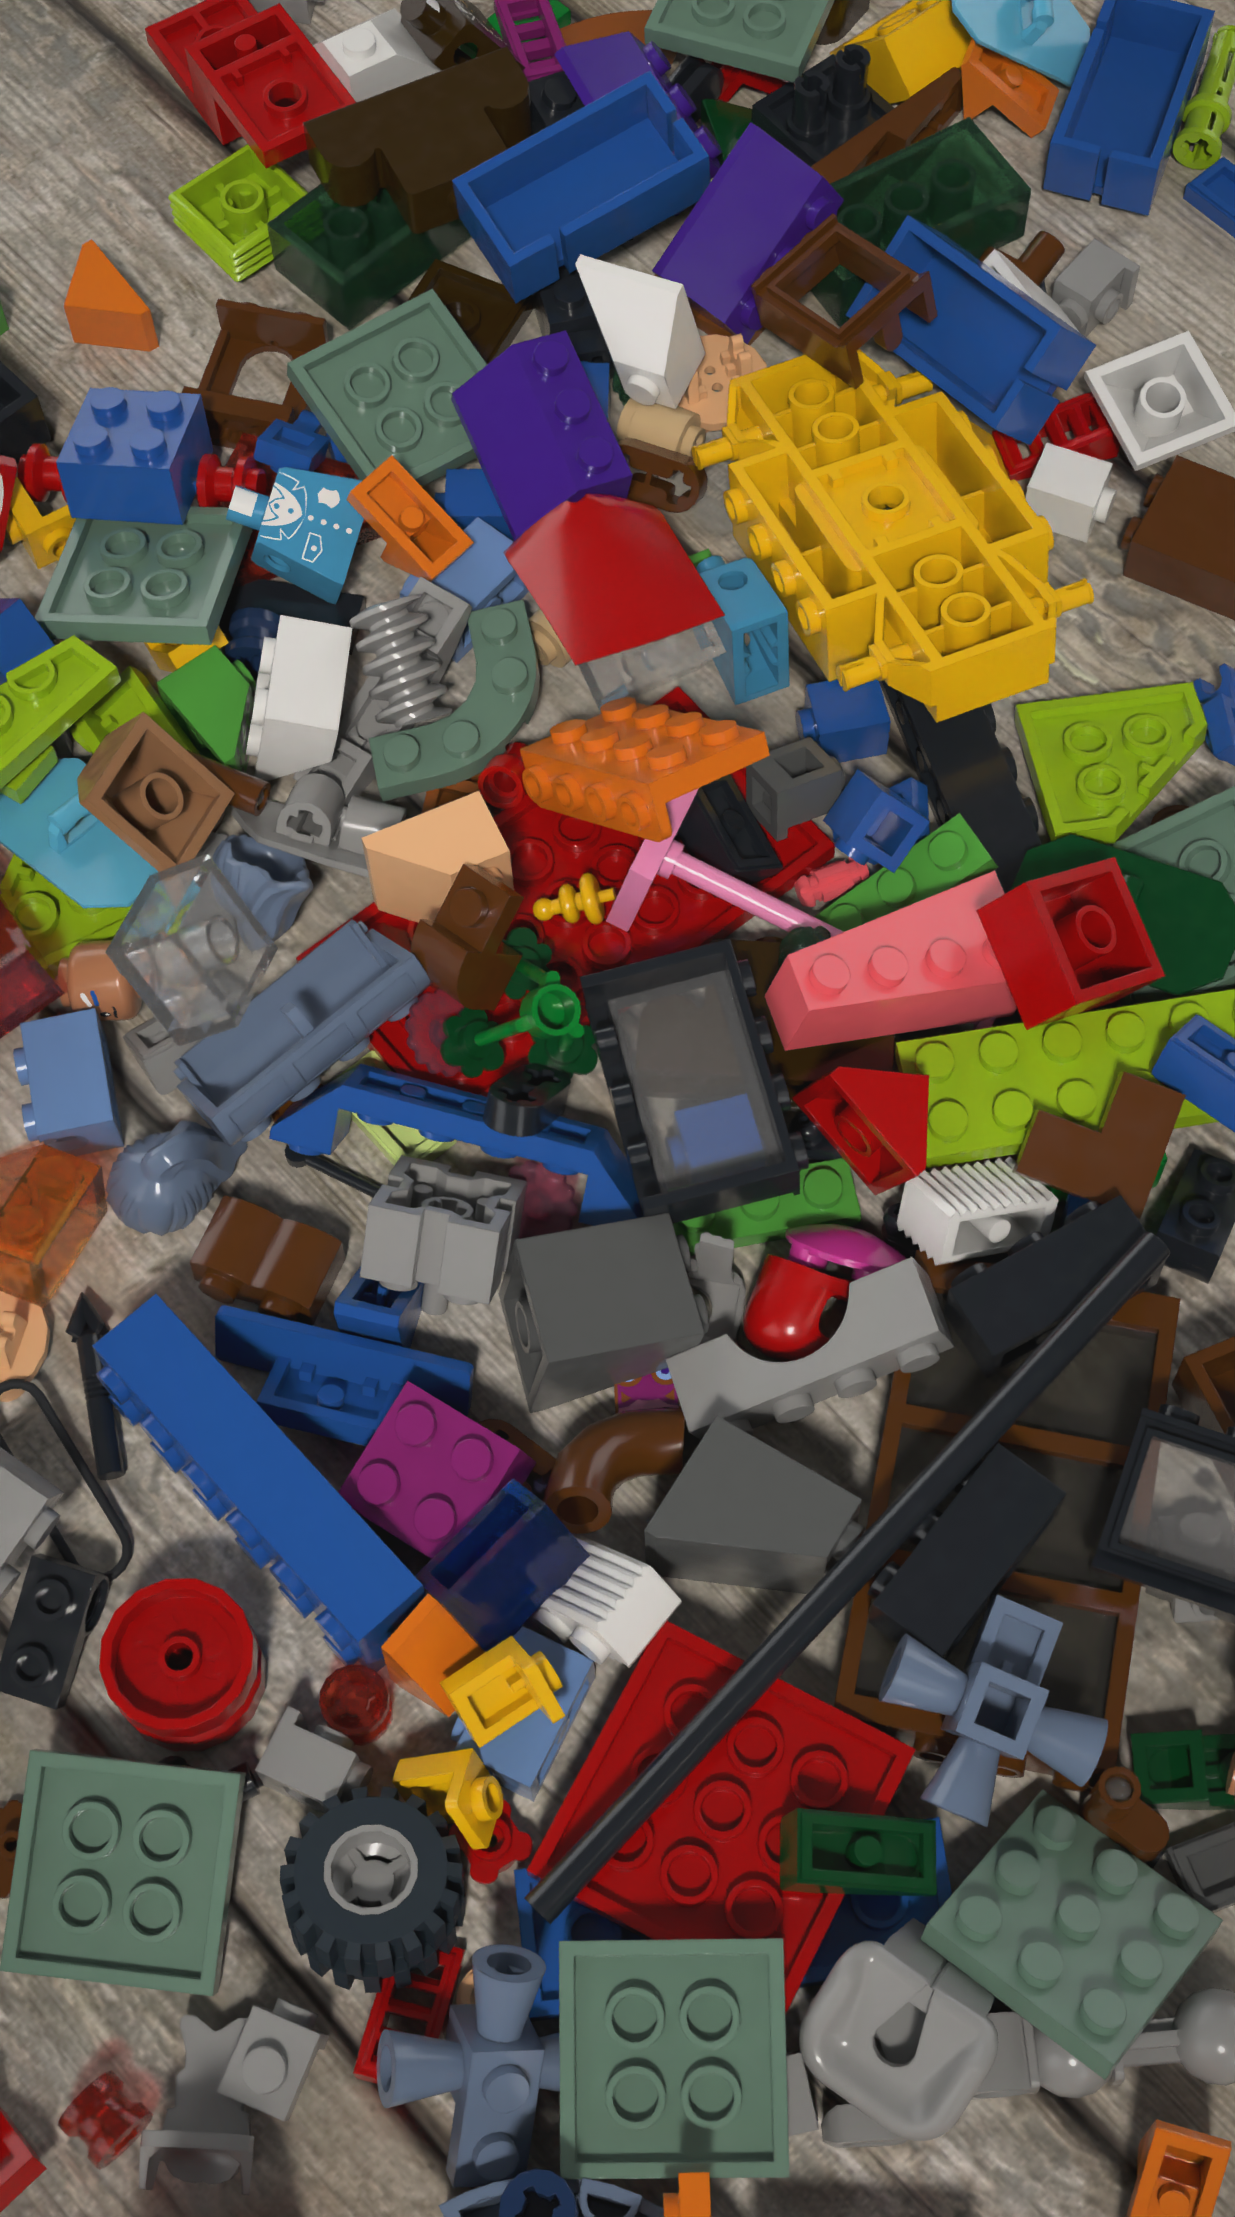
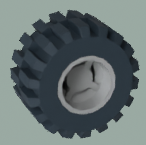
M366 1786L351 1789L353 1800L342 1804L337 1795L328 1798L322 1802L324 1815L318 1818L309 1812L299 1822L302 1839L290 1836L284 1849L287 1865H280V1885L293 1943L300 1956L307 1953L310 1968L321 1977L332 1969L336 1986L350 1990L354 1979L363 1980L365 1993H381V1979L394 1976L396 1988L400 1989L412 1984L410 1972L414 1969L419 1968L427 1976L438 1967L436 1950L439 1949L449 1954L457 1941L455 1926H463L465 1916L464 1897L466 1895L460 1847L456 1836H449L448 1823L437 1810L427 1816L426 1801L414 1794L409 1797L406 1803L399 1801L397 1788L382 1786L380 1797H368Z

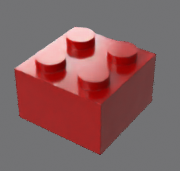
M1115 857L1027 881L976 910L1026 1030L1115 1002L1165 977Z

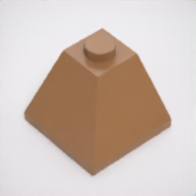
M144 712L107 734L77 778L79 803L173 885L182 880L235 795L232 790Z

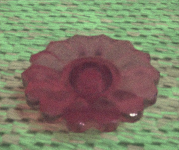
M440 989L435 990L434 993L427 992L419 997V1003H414L410 1006V1018L405 1021V1029L409 1033L406 1042L408 1047L415 1051L414 1058L416 1062L426 1064L430 1073L437 1074L441 1072L445 1077H451L457 1072L462 1073L461 1066H450L445 1063L441 1056L440 1047L443 1040L447 1038L443 1032V1022L448 1017L458 1016L464 1006Z
M534 1160L525 1161L522 1166L516 1165L511 1167L508 1175L509 1178L527 1181L519 1239L571 1230L573 1227L571 1218L577 1213V1205L573 1201L575 1189L567 1184V1176L553 1173L544 1168L542 1163L539 1164Z

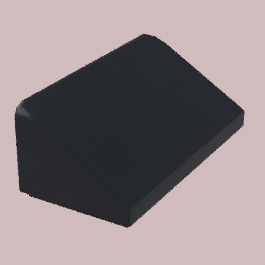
M726 775L698 789L678 831V835L688 853L749 885L780 873L783 865L731 775Z

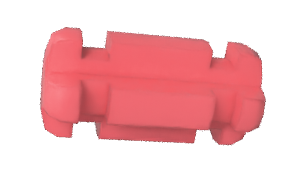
M849 857V862L847 863L845 860H838L811 870L809 877L803 875L794 883L795 892L800 903L805 907L816 906V900L825 903L844 896L855 888L856 885L870 877L867 864L861 865Z

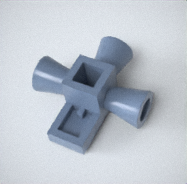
M992 1595L963 1672L907 1633L904 1634L885 1672L879 1692V1701L944 1714L945 1718L940 1729L958 1736V1739L919 1799L969 1821L988 1827L1000 1755L1007 1758L1024 1760L1027 1751L1077 1786L1083 1787L1087 1783L1101 1756L1108 1732V1720L1044 1706L1049 1690L1040 1687L1063 1626L1062 1622L1002 1596Z
M495 1944L482 1947L473 1954L472 1967L475 2004L450 2005L446 2040L388 2029L383 2030L379 2039L376 2065L379 2097L384 2108L448 2092L451 2093L454 2099L455 2110L446 2172L453 2188L485 2186L493 2182L514 2179L520 2173L527 2171L539 2088L560 2092L559 2032L538 2037L528 2018L545 1974L546 1964L539 1955L523 1947Z

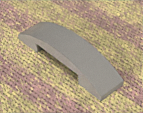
M420 577L409 596L422 594V596L407 606L408 612L426 613L428 616V620L416 628L414 634L416 636L434 638L435 644L421 653L420 657L425 660L440 661L441 668L426 678L427 683L439 684L457 648L472 607L467 602ZM368 676L340 720L332 762L296 772L293 776L294 780L298 781L302 776L311 773L323 774L332 778L340 785L344 793V806H348L353 795L359 796L372 782L376 775L369 738L411 729L414 725L410 724L396 728L393 724L376 722L375 715L388 707L389 701L372 700L368 692L383 682L382 677Z

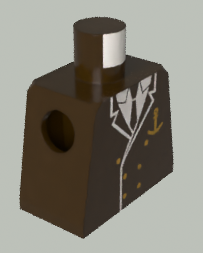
M403 0L401 3L400 22L427 57L440 70L472 60L470 56L458 48L464 43H474L477 46L475 58L506 46L509 48L482 12L468 0ZM509 48V50H510V52L512 53L513 57L515 58V60L517 61L518 65L520 66V68H521L522 71H523V70L525 69V66L521 63V61L517 58V56H516V55L513 53V51Z

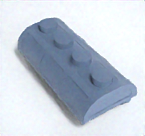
M351 919L177 1059L174 1063L178 1068L173 1072L182 1082L176 1087L204 1121L230 1147L239 1141H251L268 1128L271 1123L270 1116L289 1100L296 1102L310 1095L321 1082L320 1075L338 1060L342 1062L351 1060L364 1051L370 1043L369 1035L387 1020L390 1022L397 1021L411 1013L419 1003L418 995L431 986V981L414 954L376 930L371 929L368 931V928L361 920L357 923Z

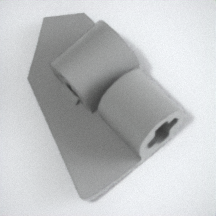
M311 773L302 776L296 781L285 804L268 800L259 816H254L232 807L231 815L257 843L369 878L361 838L405 821L407 809L356 795L351 797L348 807L344 806V793L340 785L326 775Z

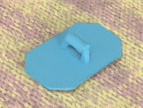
M951 0L953 13L977 44L1068 87H1072L1091 36L1089 26L1070 0Z
M79 758L58 759L56 765L22 804L0 793V843L82 908L130 907L165 879L160 872L79 803L77 778L86 766V763Z

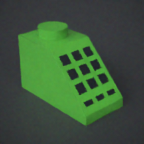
M214 645L158 681L157 687L162 701L200 755L246 773L249 761L246 749L254 706L252 692L256 690V683L241 661L237 659L231 663L219 648Z

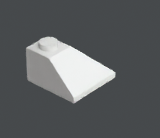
M395 8L313 45L356 102L442 71L427 57L400 22L401 15Z
M580 254L575 265L625 394L643 405L657 403L676 409L705 355L684 285Z
M1189 331L1085 371L1084 379L1135 471L1235 432V411Z

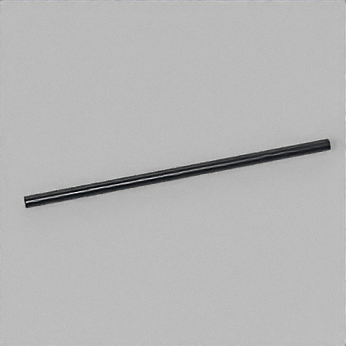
M1145 1231L526 1895L524 1899L549 1924L561 1914L1171 1255L1169 1248L1159 1237Z

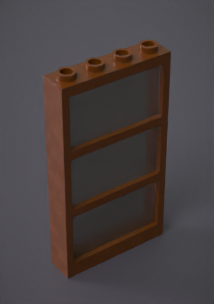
M916 1250L914 1258L928 1273L943 1315L948 1292L952 1288L950 1284L956 1276L978 1263H984L987 1268L994 1265L981 1261L964 1260L935 1266L933 1258L928 1259L926 1251L920 1252V1250ZM1142 1292L1129 1299L997 1442L1067 1493L1059 1514L997 1595L1063 1623L1040 1683V1687L1049 1690L1044 1706L1108 1720V1732L1101 1756L1091 1777L1083 1787L1077 1786L1028 1751L1024 1760L1007 1758L1000 1755L997 1769L998 1776L1021 1778L1024 1777L1025 1770L1053 1776L1052 1783L1057 1787L1077 1792H1090L1101 1774L1117 1764L1141 1586L1110 1575H1106L1105 1581L1092 1577L1091 1564L1105 1527L1142 1408L1158 1412L1160 1405L1166 1404L1180 1298ZM944 1315L955 1347L939 1353L940 1359L932 1366L911 1373H903L900 1369L894 1371L865 1531L1028 1357L986 1379ZM1154 1439L1151 1441L1119 1540L1120 1544L1146 1552L1161 1445L1160 1441ZM996 1443V1444L987 1452V1454L982 1458L983 1461L986 1459V1457L989 1455V1453L993 1450V1448L997 1445V1443ZM952 1490L936 1509L943 1513L958 1493ZM909 1537L853 1597L834 1707L915 1748V1757L929 1762L942 1763L958 1739V1736L940 1729L945 1718L944 1714L879 1701L881 1684L897 1644L868 1622L872 1603L875 1600L867 1595L877 1576L891 1560L902 1566L917 1546L909 1541ZM987 1608L946 1660L962 1672Z

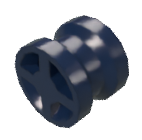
M248 607L239 609L232 614L228 630L233 639L226 645L224 655L231 663L237 659L241 661L253 679L257 680L264 636L276 638L280 615L266 609Z
M532 2169L520 2173L508 2183L500 2199L499 2217H578L579 2214L576 2199L571 2188L562 2177L549 2170Z

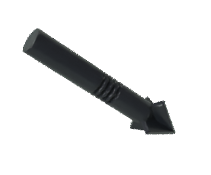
M81 1292L65 1332L72 1336L71 1342L77 1344L97 1476L99 1480H113L124 1476V1466L114 1405L108 1398L110 1393L96 1376V1373L104 1367L92 1346L105 1336L109 1330L87 1296Z

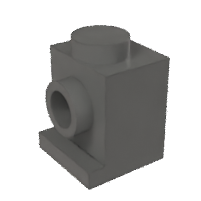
M811 737L769 751L770 756L746 766V803L755 818L777 842L788 838L789 827L827 814L840 796L841 791L845 788V775L840 763L835 757L829 756Z

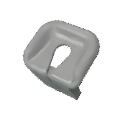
M912 1918L889 1937L884 1945L877 1941H863L853 1945L841 1955L802 2019L799 2031V2046L806 2066L823 2085L891 2133L908 2140L927 2141L944 2135L958 2122L989 2073L997 2055L999 2042L998 2032L993 2022L987 2017L995 1996L920 1940L926 1926L915 1918ZM910 2002L926 2013V2018L914 2058L904 2064H895L885 2060L879 2054L875 2046V2034L881 2025L906 2003Z

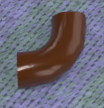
M662 1407L622 1411L584 1428L557 1455L544 1493L543 1510L545 1518L553 1527L567 1533H592L601 1529L609 1522L612 1515L614 1492L623 1483L643 1476H679L682 1471L685 1418L682 1408Z

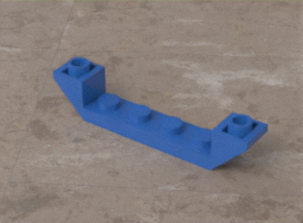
M359 1064L315 1090L304 1099L290 1105L272 1125L269 1139L287 1143L289 1148L297 1153L310 1156L331 1155L349 1133L352 1112L357 1113L359 1119L369 1124L385 1126L395 1123L417 1129L423 1137L433 1141L450 1142L459 1140L480 1146L484 1153L493 1157L510 1159L519 1156L541 1162L544 1168L556 1174H586L588 1178L578 1221L580 1223L596 1226L643 1217L628 1161L606 1128L560 1116L540 1133L533 1136L517 1137L502 1134L484 1124L483 1115L487 1097L365 1064Z

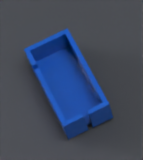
M1104 0L1097 19L1096 28L1093 29L1050 142L1043 189L1088 201L1091 200L1093 193L1102 195L1101 204L1149 215L1169 160L1174 140L1183 121L1187 101L1192 96L1205 59L1215 13L1214 10L1173 0Z
M649 70L452 180L460 220L515 303H518L559 280V267L564 265L569 273L577 269L575 263L580 254L596 259L698 202L710 184V164L708 153L683 117L677 120L676 107Z
M907 215L885 252L918 274L929 271L938 316L929 323L905 307L899 313L903 333L902 341L893 352L992 428L1031 445L1060 401L1052 394L1057 387L1067 391L1096 347V344L946 235ZM865 282L847 311L846 316L851 318L880 290Z

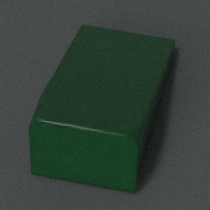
M796 1808L783 1816L780 1824V1889L783 1891L806 1893L933 1897L937 1895L936 1821Z

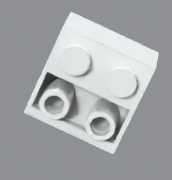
M280 615L276 638L264 636L246 755L257 757L255 777L270 781L332 762L341 716L352 635L351 627Z

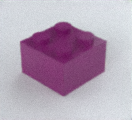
M407 1381L338 1493L357 1513L466 1579L512 1504L513 1497L526 1481L537 1462L520 1448Z

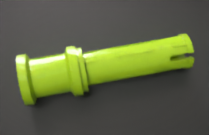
M1234 25L1222 26L1214 34L1213 44L1202 74L1197 95L1187 101L1183 115L1184 129L1177 134L1173 143V154L1176 160L1183 166L1191 169H1207L1219 160L1222 153L1220 137L1221 134L1227 131L1232 120V110L1228 101L1235 82ZM1191 143H1195L1193 151L1189 150Z

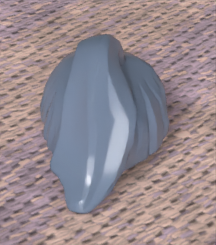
M247 834L228 836L225 840H222L212 856L213 885L219 900L238 915L242 934L253 948L261 949L268 947L292 926L301 904L313 890L305 859L257 843L251 836L248 837Z
M180 1121L172 1131L156 1132L144 1137L143 1140H136L133 1145H127L124 1148L123 1152L117 1156V1160L113 1162L106 1184V1191L108 1193L106 1201L118 1219L129 1228L143 1234L152 1232L163 1236L169 1232L184 1229L192 1223L195 1216L201 1210H205L207 1202L212 1199L214 1191L221 1182L226 1181L232 1176L238 1158L247 1150V1142L239 1141L230 1147L213 1129L204 1127L197 1122Z

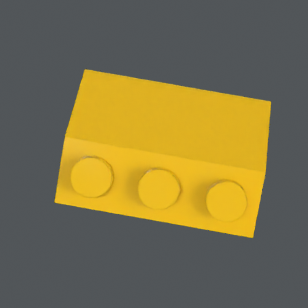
M909 0L832 50L830 54L836 56L840 49L844 52V47L852 44L860 45L867 49L871 57L868 66L867 84L888 103L892 104L907 100L953 67L961 70V65L972 37L953 13L951 0Z

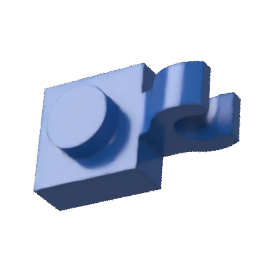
M304 409L293 424L276 418L257 438L254 459L270 465V468L275 473H278L279 468L283 467L314 472L326 457L330 438L318 434L323 426L313 412Z
M1224 663L1219 666L1222 681L1217 690H1215L1214 685L1201 678L1194 681V688L1199 702L1203 706L1208 729L1206 730L1205 739L1210 751L1219 760L1226 761L1235 766V668Z

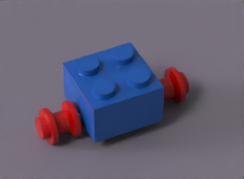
M114 387L90 388L59 456H52L46 444L33 443L29 447L27 454H23L20 457L18 463V479L33 502H45L49 498L51 491L62 492L64 500L68 504L71 518L183 525L195 494H197L199 507H219L221 502H231L236 485L266 495L267 490L265 471L257 467L254 457L240 456L235 467L222 466L218 455L212 454L213 445L201 394L176 393L169 390L154 392L120 390Z

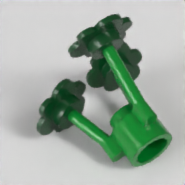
M521 926L512 929L506 940L503 939L502 942L521 954L522 958L504 993L510 999L517 1000L525 995L526 990L530 991L521 1002L519 1009L520 1017L499 1025L495 1021L488 1022L485 1010L462 1008L458 1016L453 1015L446 1018L443 1022V1032L447 1036L440 1047L443 1060L450 1066H461V1071L466 1077L476 1078L482 1074L483 1070L494 1071L503 1064L504 1052L498 1043L500 1040L527 1031L531 1034L532 1041L535 1043L528 1053L529 1064L555 1068L568 1075L570 1080L573 1074L587 1075L591 1073L597 1065L598 1056L591 1047L595 1043L591 1027L579 1023L581 1015L579 999L570 988L560 984L559 973L557 971H550L546 966L552 958L551 948L545 943H537L535 933L527 927Z

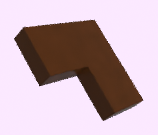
M1125 1071L1120 1072L1098 1131L1045 1111L1036 1110L1012 1172L1088 1202L1096 1200L1100 1206L1121 1195L1137 1219H1140L1186 1095Z

